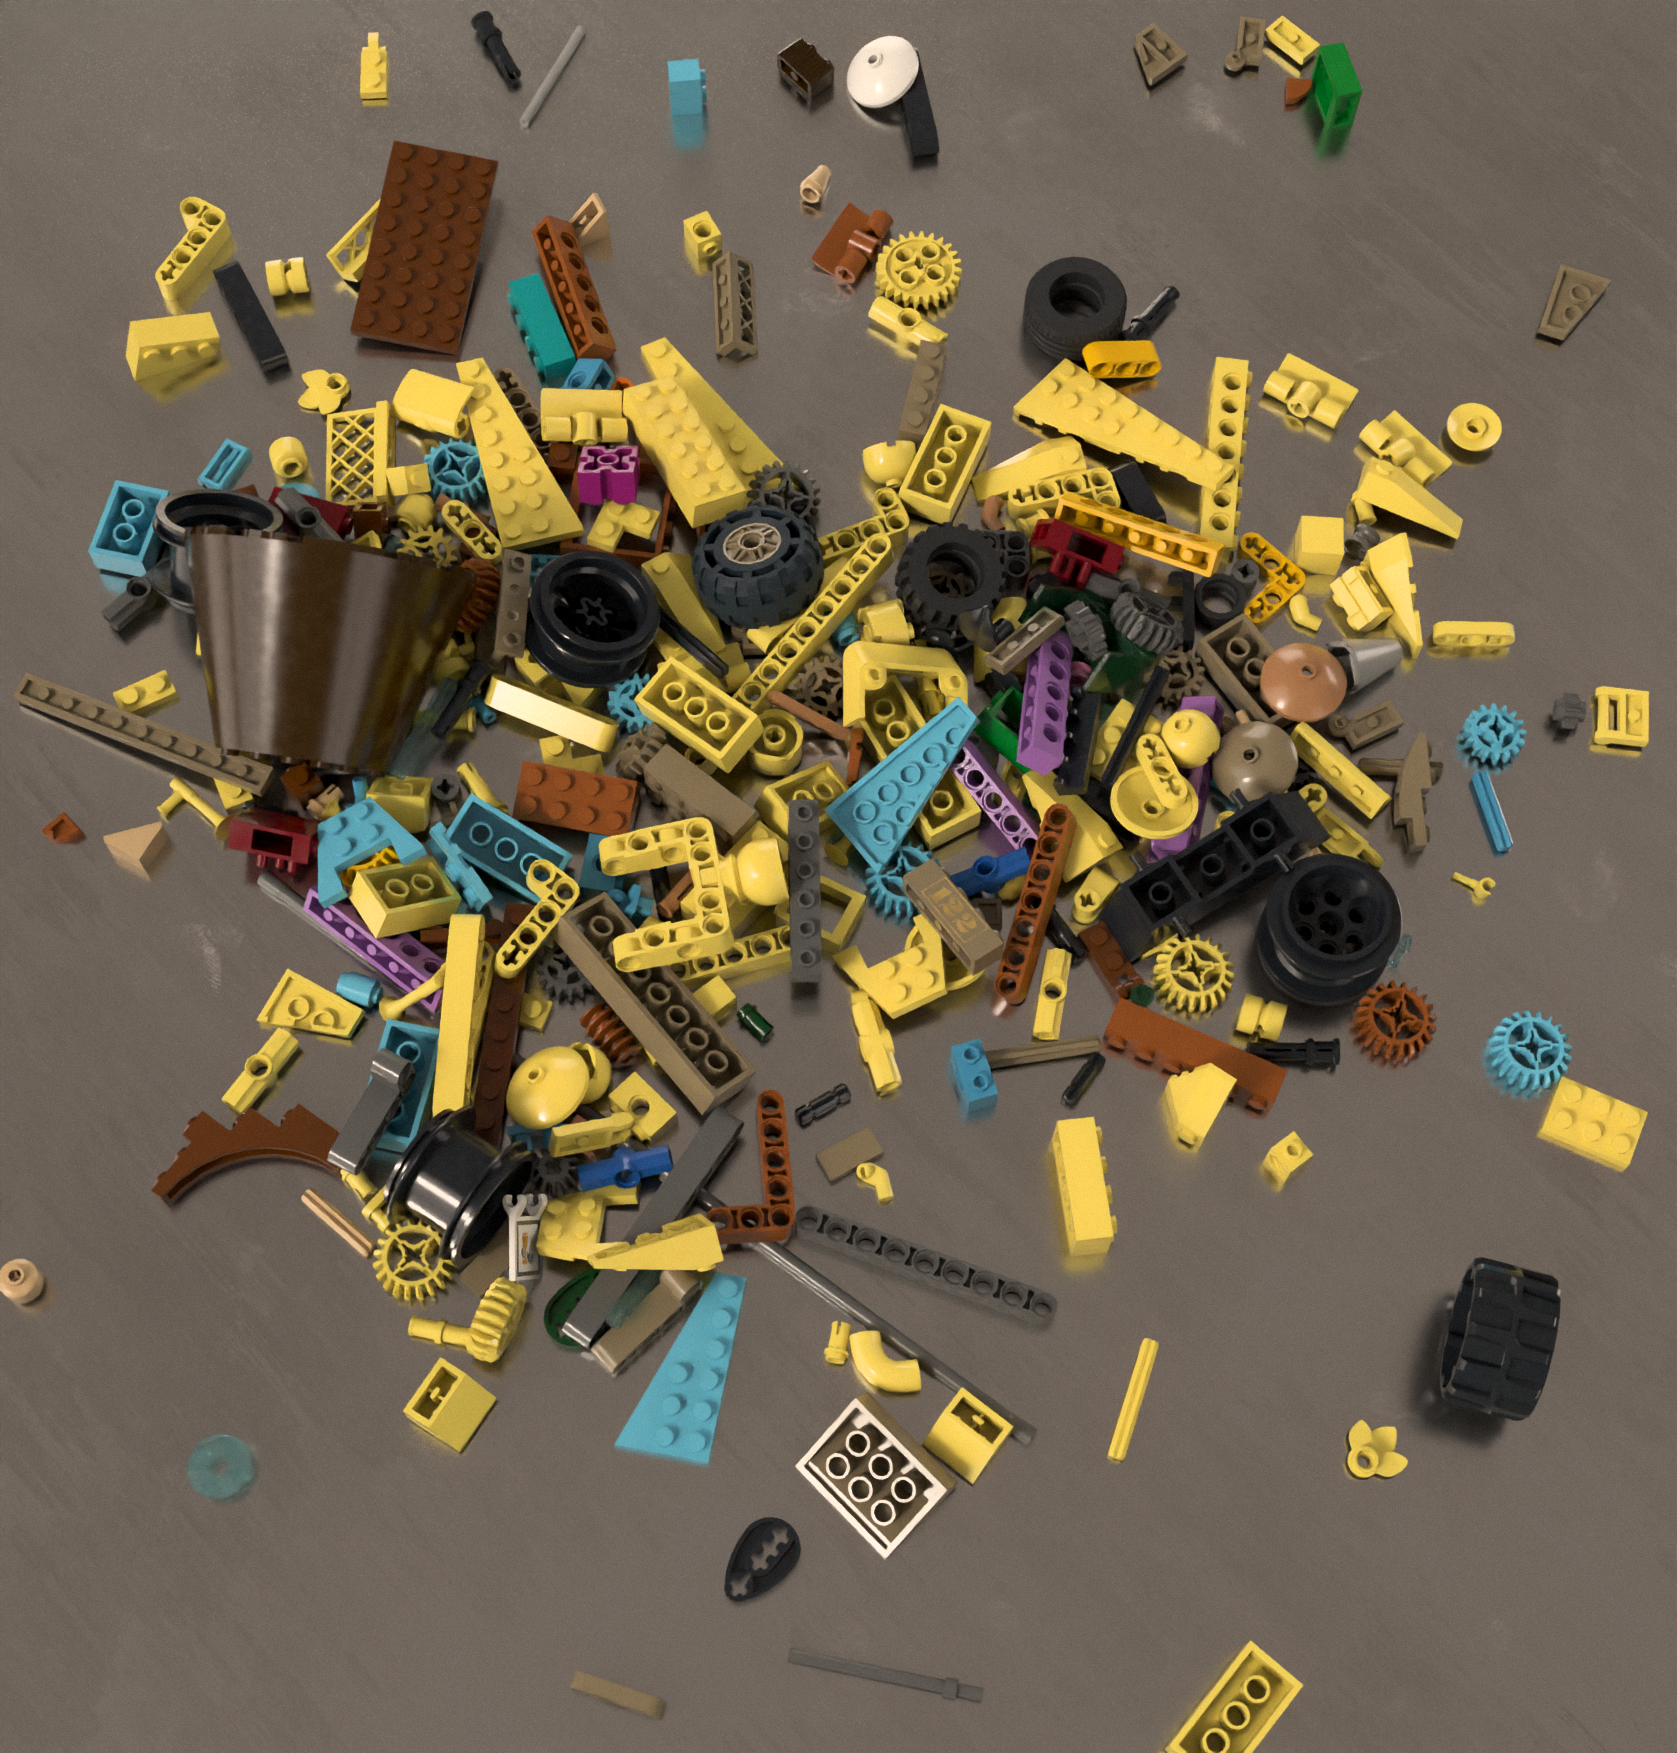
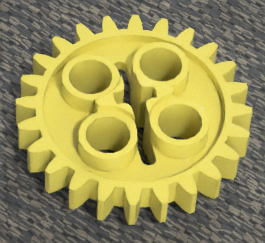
M912 231L909 232V238L899 234V242L890 239V247L884 245L883 253L878 254L876 281L880 282V290L886 289L885 296L887 298L894 295L895 304L900 300L904 301V308L909 303H913V307L916 310L919 304H923L924 308L928 309L930 302L938 307L939 299L947 302L948 294L954 295L955 287H959L962 269L961 259H957L958 252L951 251V243L943 245V237L937 241L934 240V233H931L928 238L924 237L923 231H920L918 237H915Z

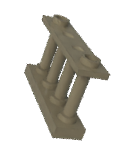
M506 548L503 550L499 601L496 602V610L492 611L490 619H486L484 626L479 627L476 631L474 659L486 663L493 670V674L503 675L505 655L520 659L524 657L532 555Z

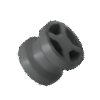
M1359 524L1354 529V535L1346 539L1345 547L1353 556L1364 559L1367 550L1378 545L1380 536L1371 526Z
M1240 559L1234 563L1230 576L1238 580L1245 589V592L1249 593L1256 586L1260 574L1259 567L1250 559Z
M441 774L434 778L431 783V791L435 803L443 809H451L449 802L455 800V804L458 806L462 800V791L458 779L451 774Z

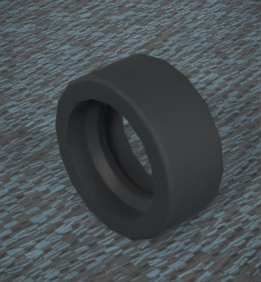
M1218 573L1213 574L1210 578L1203 577L1196 584L1194 590V616L1204 626L1218 629L1243 613L1246 603V592L1242 584L1234 577ZM1210 590L1227 592L1234 599L1235 606L1233 610L1227 613L1213 612L1203 604V594Z

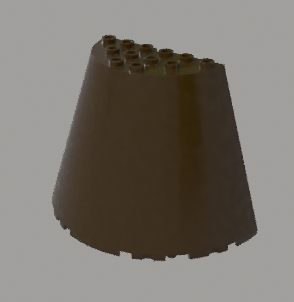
M216 526L185 528L184 543L215 747L222 748L221 754L239 757V751L251 752L252 759L270 761L272 755L281 757L280 763L302 765V761L307 760L310 761V767L332 769V765L335 764L340 765L339 771L359 773L360 768L369 769L368 775L385 777L386 772H391L474 589L477 575L470 570H465L452 564H447V567L437 565L436 568L437 561L402 552L397 554L387 552L382 548L310 536H288V533L243 529L241 536H236V532L231 531V528Z

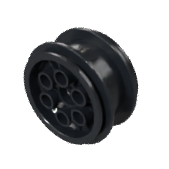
M578 551L565 554L545 565L534 580L531 594L528 598L525 645L539 666L549 675L563 683L581 688L613 686L630 678L643 664L648 647L653 642L659 629L660 610L658 601L645 577L625 560L599 551ZM575 627H578L582 633L580 634Z

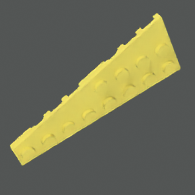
M665 337L641 346V354L655 380L674 375L746 490L743 510L747 509V504L753 500L748 498L746 494L749 490H752L749 482L756 480L754 474L757 471L763 472L762 468L766 464L772 467L773 462L778 461L782 467L783 463ZM781 479L768 481L765 484L764 490L778 489ZM792 482L793 488L796 491L801 492L800 489ZM782 492L780 496L783 497V499L785 500L784 494Z
M478 358L456 363L460 383L476 388L466 402L502 549L506 548L517 551L583 536L584 529L582 523L484 359Z
M1066 358L1013 407V412L1018 417L1024 415L1035 419L1036 424L1043 426L1045 423L1056 427L1060 433L1066 435L1067 433L1075 434L1083 438L1084 442L1120 455L1123 452L1136 457V461L1140 463L1147 461L1160 466V470L1164 472L1172 471L1187 477L1188 481L1215 491L1234 472L1232 465L1098 378L1091 377L1087 371Z

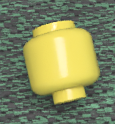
M288 436L281 437L271 444L269 458L276 474L281 477L291 478L300 475L306 469L308 459L301 441Z
M425 493L407 495L396 511L398 526L406 533H408V530H411L414 534L418 533L419 525H421L423 531H427L438 513L433 508L434 500Z

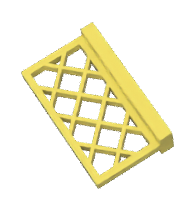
M387 400L376 402L375 408L327 414L325 500L334 502V496L343 489L349 495L342 502L334 503L348 506L349 510L354 509L358 502H386L388 507L395 506V496L389 495L385 469L395 468L396 419L392 417L391 406ZM374 417V423L367 430L359 425L365 418ZM347 421L349 425L340 434L335 431V422ZM357 429L363 434L352 444L346 438ZM369 438L374 442V446L365 454L359 447ZM343 442L349 448L338 457L334 454V451ZM357 452L362 458L351 467L346 461ZM367 462H370L374 465V469L364 477L359 471ZM341 466H344L349 471L338 481L334 478V473ZM354 476H357L362 481L351 491L345 485ZM367 486H370L373 489V497L360 498L358 495Z

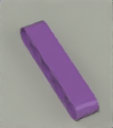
M966 740L962 746L965 752V760L962 761L955 757L949 768L1016 850L1026 847L1032 859L1034 850L1029 847L1028 839L1033 838L1037 841L1040 832L1039 824L970 740ZM974 770H979L983 774V783H979L974 779ZM992 792L998 793L1001 796V806L993 803L991 799ZM1010 815L1019 818L1020 828H1015L1011 825Z

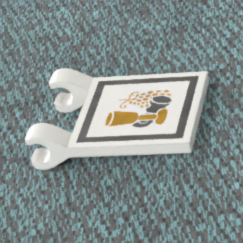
M527 1194L526 1196L517 1195L518 1202L516 1206L512 1204V1195H505L503 1198V1207L509 1216V1281L542 1278V1255H538L536 1242L541 1215L548 1202L545 1194L538 1195L539 1202L537 1205L533 1203V1194ZM526 1207L530 1216L520 1217Z

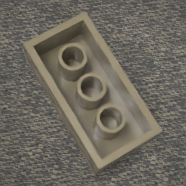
M1242 613L1198 641L1194 657H1200V664L1238 711L1245 710L1251 722H1268L1281 729L1293 722V720L1287 719L1275 712L1262 695L1260 674L1265 661L1275 649L1245 613Z
M667 743L643 767L647 796L658 805L662 803L667 807L669 813L678 821L695 817L708 819L713 827L718 850L723 855H726L756 823V811Z

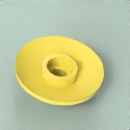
M1466 403L1456 407L1451 412L1447 420V431L1450 438L1458 446L1470 451H1483L1497 443L1501 436L1502 425L1497 414L1489 407L1478 403Z

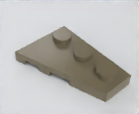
M1561 264L1538 333L1564 340L1607 290L1612 280Z

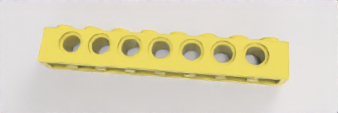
M1216 357L1212 373L1206 449L1220 458H1228L1223 460L1234 467V472L1226 480L1227 483H1223L1216 491L1202 486L1197 535L1226 544L1221 561H1229L1231 551L1236 552L1238 545V535L1234 534V527L1238 528L1240 521V511H1236V504H1240L1242 498V487H1238V480H1242L1244 474V464L1240 463V457H1244L1246 451V441L1242 440V434H1246L1248 428V417H1244V411L1249 410L1250 395L1246 394V388L1251 387L1252 372L1248 371L1249 360ZM1215 527L1221 528L1223 530H1216Z

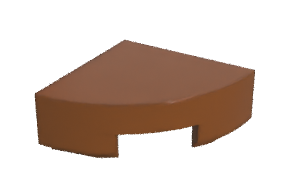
M1287 78L1286 104L1297 103L1298 100L1308 95L1313 79Z
M65 812L41 830L47 838L56 842H71L85 835Z

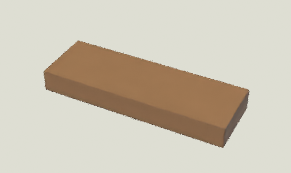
M769 690L765 698L766 702L791 713L799 720L835 739L847 740L851 730L779 691Z

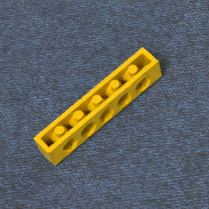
M1068 492L1060 497L1054 516L1057 520L1125 547L1127 550L1209 578L1218 571L1226 545L1072 492Z

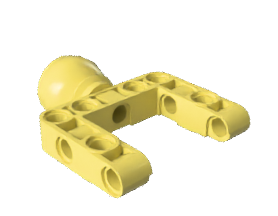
M695 817L607 837L599 843L602 872L608 876H618L688 862L694 884L693 893L697 910L695 918L675 923L668 921L635 929V932L623 934L614 939L612 943L616 968L622 972H633L724 953L734 943L729 908L735 901L742 904L746 898L754 904L772 906L790 899L777 838L755 839L746 844L740 850L737 857L729 853L727 858L719 855L711 822L703 817Z

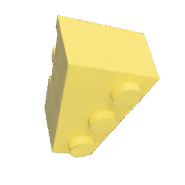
M210 312L130 321L126 359L134 380L138 381L216 355L220 336Z

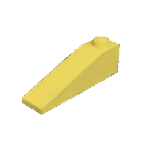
M1072 436L1045 440L978 474L971 479L977 504H981L992 495L1008 499L1010 489L1016 485L1087 470L1080 443Z

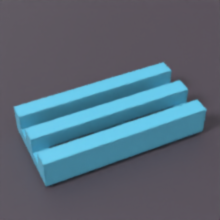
M226 438L197 479L199 485L203 487L206 485L208 489L227 490L251 456V450ZM234 448L228 456V458L222 462V460L225 458L230 449ZM220 465V469L213 477V479L210 480V477L213 475L217 467Z

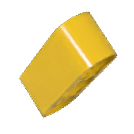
M1147 340L1096 341L1086 345L1082 350L1089 374L1093 378L1151 377L1156 375L1162 368L1153 342Z

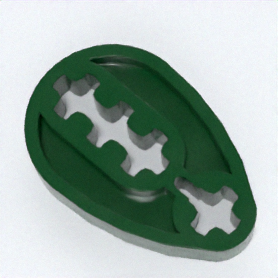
M593 1268L574 1277L562 1286L547 1303L544 1311V1324L549 1337L557 1345L571 1350L585 1348L567 1335H563L561 1338L558 1337L560 1333L557 1328L560 1325L564 1326L568 1319L567 1315L573 1312L577 1302L582 1299L602 1269Z

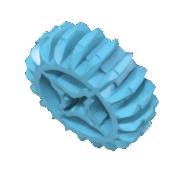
M450 438L448 444L440 441L439 448L431 447V455H425L424 462L427 463L431 491L427 493L431 494L434 501L437 500L440 492L453 500L466 503L472 501L474 504H477V497L486 498V491L488 489L476 442L473 439L466 443L464 438H461L459 442H455Z
M911 840L907 842V846H902V843L899 845L885 867L886 869L891 864L897 863V867L894 870L887 871V874L879 876L869 863L868 866L870 868L865 870V877L868 878L865 880V887L870 889L868 891L869 898H876L875 906L877 908L885 905L884 912L886 914L890 913L892 909L896 910L897 918L901 916V911H906L909 918L912 917L913 910L921 914L903 892L901 870L904 876L917 868L910 866L908 862L920 866L933 858L932 850L923 853L924 846L922 843L917 848H913ZM933 859L940 866L939 859ZM889 890L897 891L901 896L895 895Z
M1529 1010L1524 1011L1522 1016L1515 1012L1511 1015L1510 1019L1504 1018L1500 1023L1501 1026H1496L1493 1034L1495 1036H1492L1489 1044L1493 1046L1489 1050V1055L1497 1058L1492 1062V1067L1501 1066L1502 1069L1499 1072V1077L1506 1074L1510 1076L1508 1080L1509 1085L1519 1081L1520 1090L1524 1089L1527 1084L1530 1085L1532 1091L1537 1090L1539 1085L1546 1089L1551 1085V1082L1557 1083L1561 1079L1560 1075H1565L1568 1071L1566 1065L1572 1061V1057L1568 1055L1572 1050V1045L1565 1042L1569 1039V1034L1559 1033L1562 1029V1024L1554 1027L1551 1024L1552 1016L1543 1020L1541 1011L1536 1012L1534 1017H1532ZM1522 1031L1523 1036L1520 1038V1041L1509 1045L1510 1035ZM1552 1056L1551 1066L1539 1070L1541 1059Z

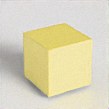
M1301 516L1295 534V565L1307 574L1336 575L1344 556L1343 518Z

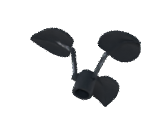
M986 605L976 609L965 610L958 616L960 630L970 640L965 644L955 646L951 634L940 628L925 630L922 633V638L927 642V647L947 650L956 663L959 664L960 658L957 652H961L972 645L979 646L985 652H991L1011 635L1015 628L1011 622L1004 618L998 619L993 624L989 607ZM991 668L992 672H988L985 675L986 685L993 696L1000 690L1005 694L1011 685L1022 694L1024 693L1020 681L1011 671L1003 675Z

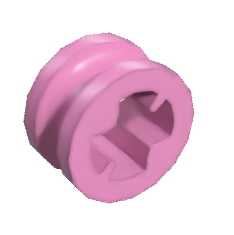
M1071 662L1072 675L1069 683L1080 687L1089 685V677L1093 671L1092 668L1083 662Z

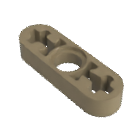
M575 1671L570 1688L655 1718H661L666 1703L664 1700L580 1671Z

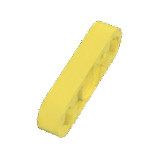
M459 500L447 502L442 508V516L450 530L477 558L492 563L493 566L500 563L503 556L500 541L463 502ZM452 512L460 513L463 520L461 524L456 516H451ZM470 528H478L480 530V534L475 538L465 536L466 531ZM485 542L490 550H495V553L492 555L489 552L486 553L482 544Z
M1442 621L1432 626L1433 642L1437 645L1501 647L1510 645L1515 641L1514 626L1507 622Z
M1154 734L1141 736L1136 747V756L1159 801L1167 808L1176 809L1181 807L1187 796V786L1164 742ZM1164 767L1168 770L1169 774L1159 775L1154 771V768Z

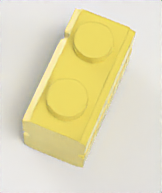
M1365 566L1351 567L1342 574L1343 576L1330 584L1334 592L1332 595L1333 600L1338 606L1344 608L1348 614L1347 622L1354 630L1369 632L1394 613Z

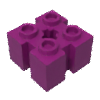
M583 446L581 462H579L577 471L580 503L599 505L604 502V499H613L614 503L620 505L636 502L637 486H639L641 477L639 446H616V449H605V446Z

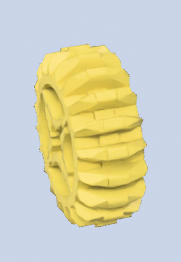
M1199 933L1195 935L1194 940H1190L1188 936L1187 938H1182V942L1174 938L1172 940L1173 947L1166 944L1162 949L1163 954H1158L1156 959L1158 964L1154 967V973L1158 975L1154 980L1155 984L1162 985L1159 989L1160 995L1169 994L1167 998L1168 1004L1176 1000L1178 1002V1010L1182 1009L1183 1005H1187L1190 1013L1194 1011L1195 1006H1198L1202 1013L1206 1011L1207 1005L1212 1009L1216 1008L1217 1000L1225 1001L1226 993L1231 992L1233 986L1230 982H1233L1235 974L1230 972L1233 970L1234 964L1227 961L1229 952H1219L1222 947L1221 943L1215 946L1210 945L1211 937H1207L1205 942L1200 941ZM1185 956L1184 966L1171 971V964L1178 958ZM1198 956L1206 959L1207 961L1201 960ZM1217 975V983L1212 988L1204 991V981L1210 980L1211 976ZM1180 985L1187 986L1191 991L1181 987Z
M409 1217L407 1220L408 1226L403 1227L402 1223L396 1224L397 1231L393 1232L389 1228L385 1230L389 1237L388 1240L378 1239L377 1242L383 1249L374 1250V1256L380 1260L375 1261L373 1267L375 1270H381L377 1273L376 1277L378 1281H385L383 1288L386 1291L393 1289L392 1294L394 1297L398 1298L404 1292L405 1300L411 1301L413 1294L416 1293L417 1299L423 1301V1292L428 1291L431 1297H435L434 1287L438 1286L441 1290H445L446 1285L442 1280L443 1278L453 1280L454 1276L448 1269H455L457 1266L451 1262V1259L442 1260L440 1258L436 1269L433 1270L431 1268L429 1259L434 1254L433 1250L440 1245L443 1234L430 1225L427 1226V1223L421 1219L418 1225H415L413 1218ZM418 1237L428 1239L427 1241L423 1239L418 1244H409L407 1242L409 1239ZM398 1248L403 1256L397 1264L398 1268L392 1272V1257ZM407 1251L412 1256L420 1257L424 1267L419 1262L411 1261ZM413 1274H421L425 1277L418 1281L403 1280L404 1278L408 1279Z
M499 1277L490 1285L489 1290L486 1291L476 1310L471 1327L468 1330L469 1335L466 1339V1349L469 1354L475 1356L474 1358L492 1363L497 1361L503 1355L505 1348L508 1347L521 1320L522 1312L525 1309L524 1305L527 1301L525 1286L518 1284V1281H509L507 1278Z

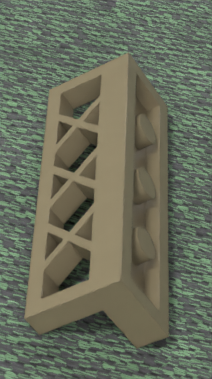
M728 251L712 263L716 353L726 356L738 348L754 355L758 352L754 262ZM738 266L745 269V278L739 271ZM739 285L746 294V300L739 291ZM740 308L743 310V312H744L745 315L747 316V322L744 320V318H743L742 315L740 314ZM741 330L748 338V342L741 340Z

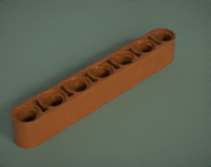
M1056 803L1051 805L1044 815L994 983L995 992L1010 1004L1021 1003L1028 993L1077 828L1076 817L1063 804ZM1067 815V819L1063 824L1055 825V821L1059 816ZM1059 843L1055 852L1047 853L1049 845ZM1050 870L1049 877L1044 881H1039L1040 874L1043 871ZM1042 898V903L1038 908L1030 909L1033 900ZM1028 926H1033L1032 934L1026 938L1022 937L1023 930ZM1025 954L1024 962L1021 965L1014 966L1015 957ZM1016 982L1015 991L1011 994H1006L1005 989L1007 985Z

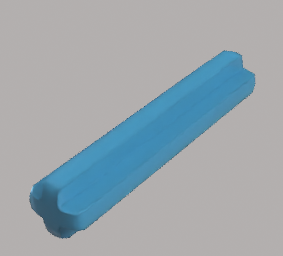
M1486 771L1477 772L1473 775L1472 782L1495 846L1499 852L1510 850L1514 843L1489 774Z

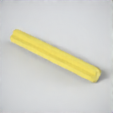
M1144 1338L1108 1452V1455L1113 1459L1124 1460L1159 1348V1343L1155 1340Z

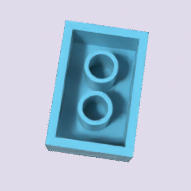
M115 480L88 550L96 568L142 577L155 566L164 540L154 532L152 522L155 517L157 504L162 499L170 496L169 491Z

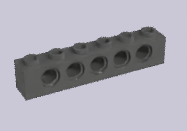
M789 800L787 817L790 897V981L821 982L818 800Z

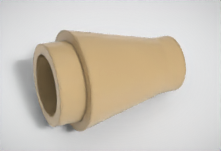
M819 165L812 174L802 181L800 194L804 200L815 203L824 197L828 180L831 176V170L827 166Z

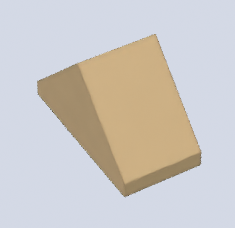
M593 193L568 221L572 223L580 248L610 237L608 213L598 194Z
M161 821L103 836L104 842L112 854L144 871L147 870L169 838Z

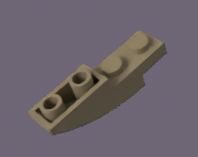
M1420 732L1406 752L1399 770L1394 794L1395 825L1406 824L1409 853L1421 852L1427 846V843L1430 842V829L1428 825H1425L1424 815L1427 813L1426 798L1422 797V795H1426L1432 789V786L1435 785L1434 769H1430L1429 758L1432 756V745L1430 741H1427L1426 732Z

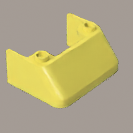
M857 641L849 645L844 651L843 727H850L865 718V691H876L882 688L886 682L887 674L892 675L895 673V675L939 679V688L945 695V707L957 697L968 707L967 678L952 655L945 649Z

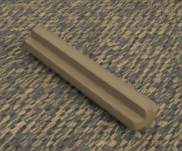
M1360 758L1358 768L1365 775L1398 776L1403 759ZM1429 760L1430 769H1434L1435 777H1442L1444 773L1443 761Z

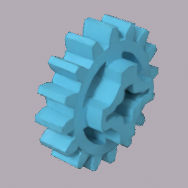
M634 673V679L629 680L628 678L624 681V684L614 685L615 691H609L610 701L607 702L608 710L611 711V719L617 720L620 724V729L627 725L628 733H632L634 728L643 730L646 724L650 725L653 722L642 714L634 700L650 681L649 674H646L643 679H639L638 673Z
M1492 703L1489 709L1481 705L1478 712L1475 710L1471 711L1463 724L1465 729L1461 735L1463 738H1468L1464 744L1465 748L1473 747L1474 750L1471 755L1476 756L1479 753L1482 755L1481 762L1483 763L1487 758H1491L1493 765H1496L1499 758L1504 763H1507L1510 757L1515 758L1518 755L1519 749H1522L1525 744L1523 739L1527 731L1520 729L1524 721H1516L1514 718L1517 712L1514 711L1508 714L1506 712L1507 706L1505 705L1501 710L1497 709L1495 703ZM1508 742H1511V744L1502 748V745H1507Z

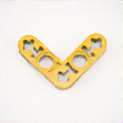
M1249 532L1241 537L1238 553L1243 559L1254 561L1259 567V573L1271 583L1244 607L1243 613L1247 615L1257 629H1261L1290 603L1292 597L1301 593L1306 577L1300 568L1261 535ZM1247 544L1249 546L1255 544L1256 548L1247 549L1246 546ZM1274 559L1279 563V567L1269 569L1264 561ZM1288 579H1296L1297 584L1294 582L1292 584H1288L1287 581ZM1270 593H1275L1279 595L1281 602L1277 604L1270 603L1266 596ZM1262 606L1263 610L1261 611L1260 617H1254L1252 619L1250 617V614H1256Z

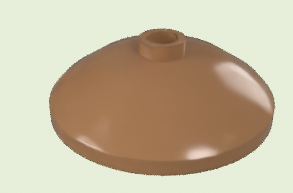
M1293 643L1277 649L1267 658L1260 674V688L1268 705L1279 715L1297 722H1314L1330 716L1339 708L1346 693L1347 680L1342 665L1330 652L1313 644ZM1302 671H1308L1311 675H1304Z

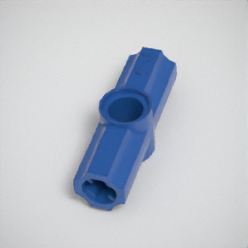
M1026 847L997 858L989 855L981 856L975 860L971 868L951 875L950 879L956 887H961L965 891L967 897L981 891L989 894L996 893L1004 887L1006 881L1027 874L1031 858Z
M669 1145L639 1152L632 1148H620L613 1153L610 1159L578 1166V1176L583 1192L610 1185H616L622 1189H630L639 1184L640 1178L671 1171L674 1167V1162Z

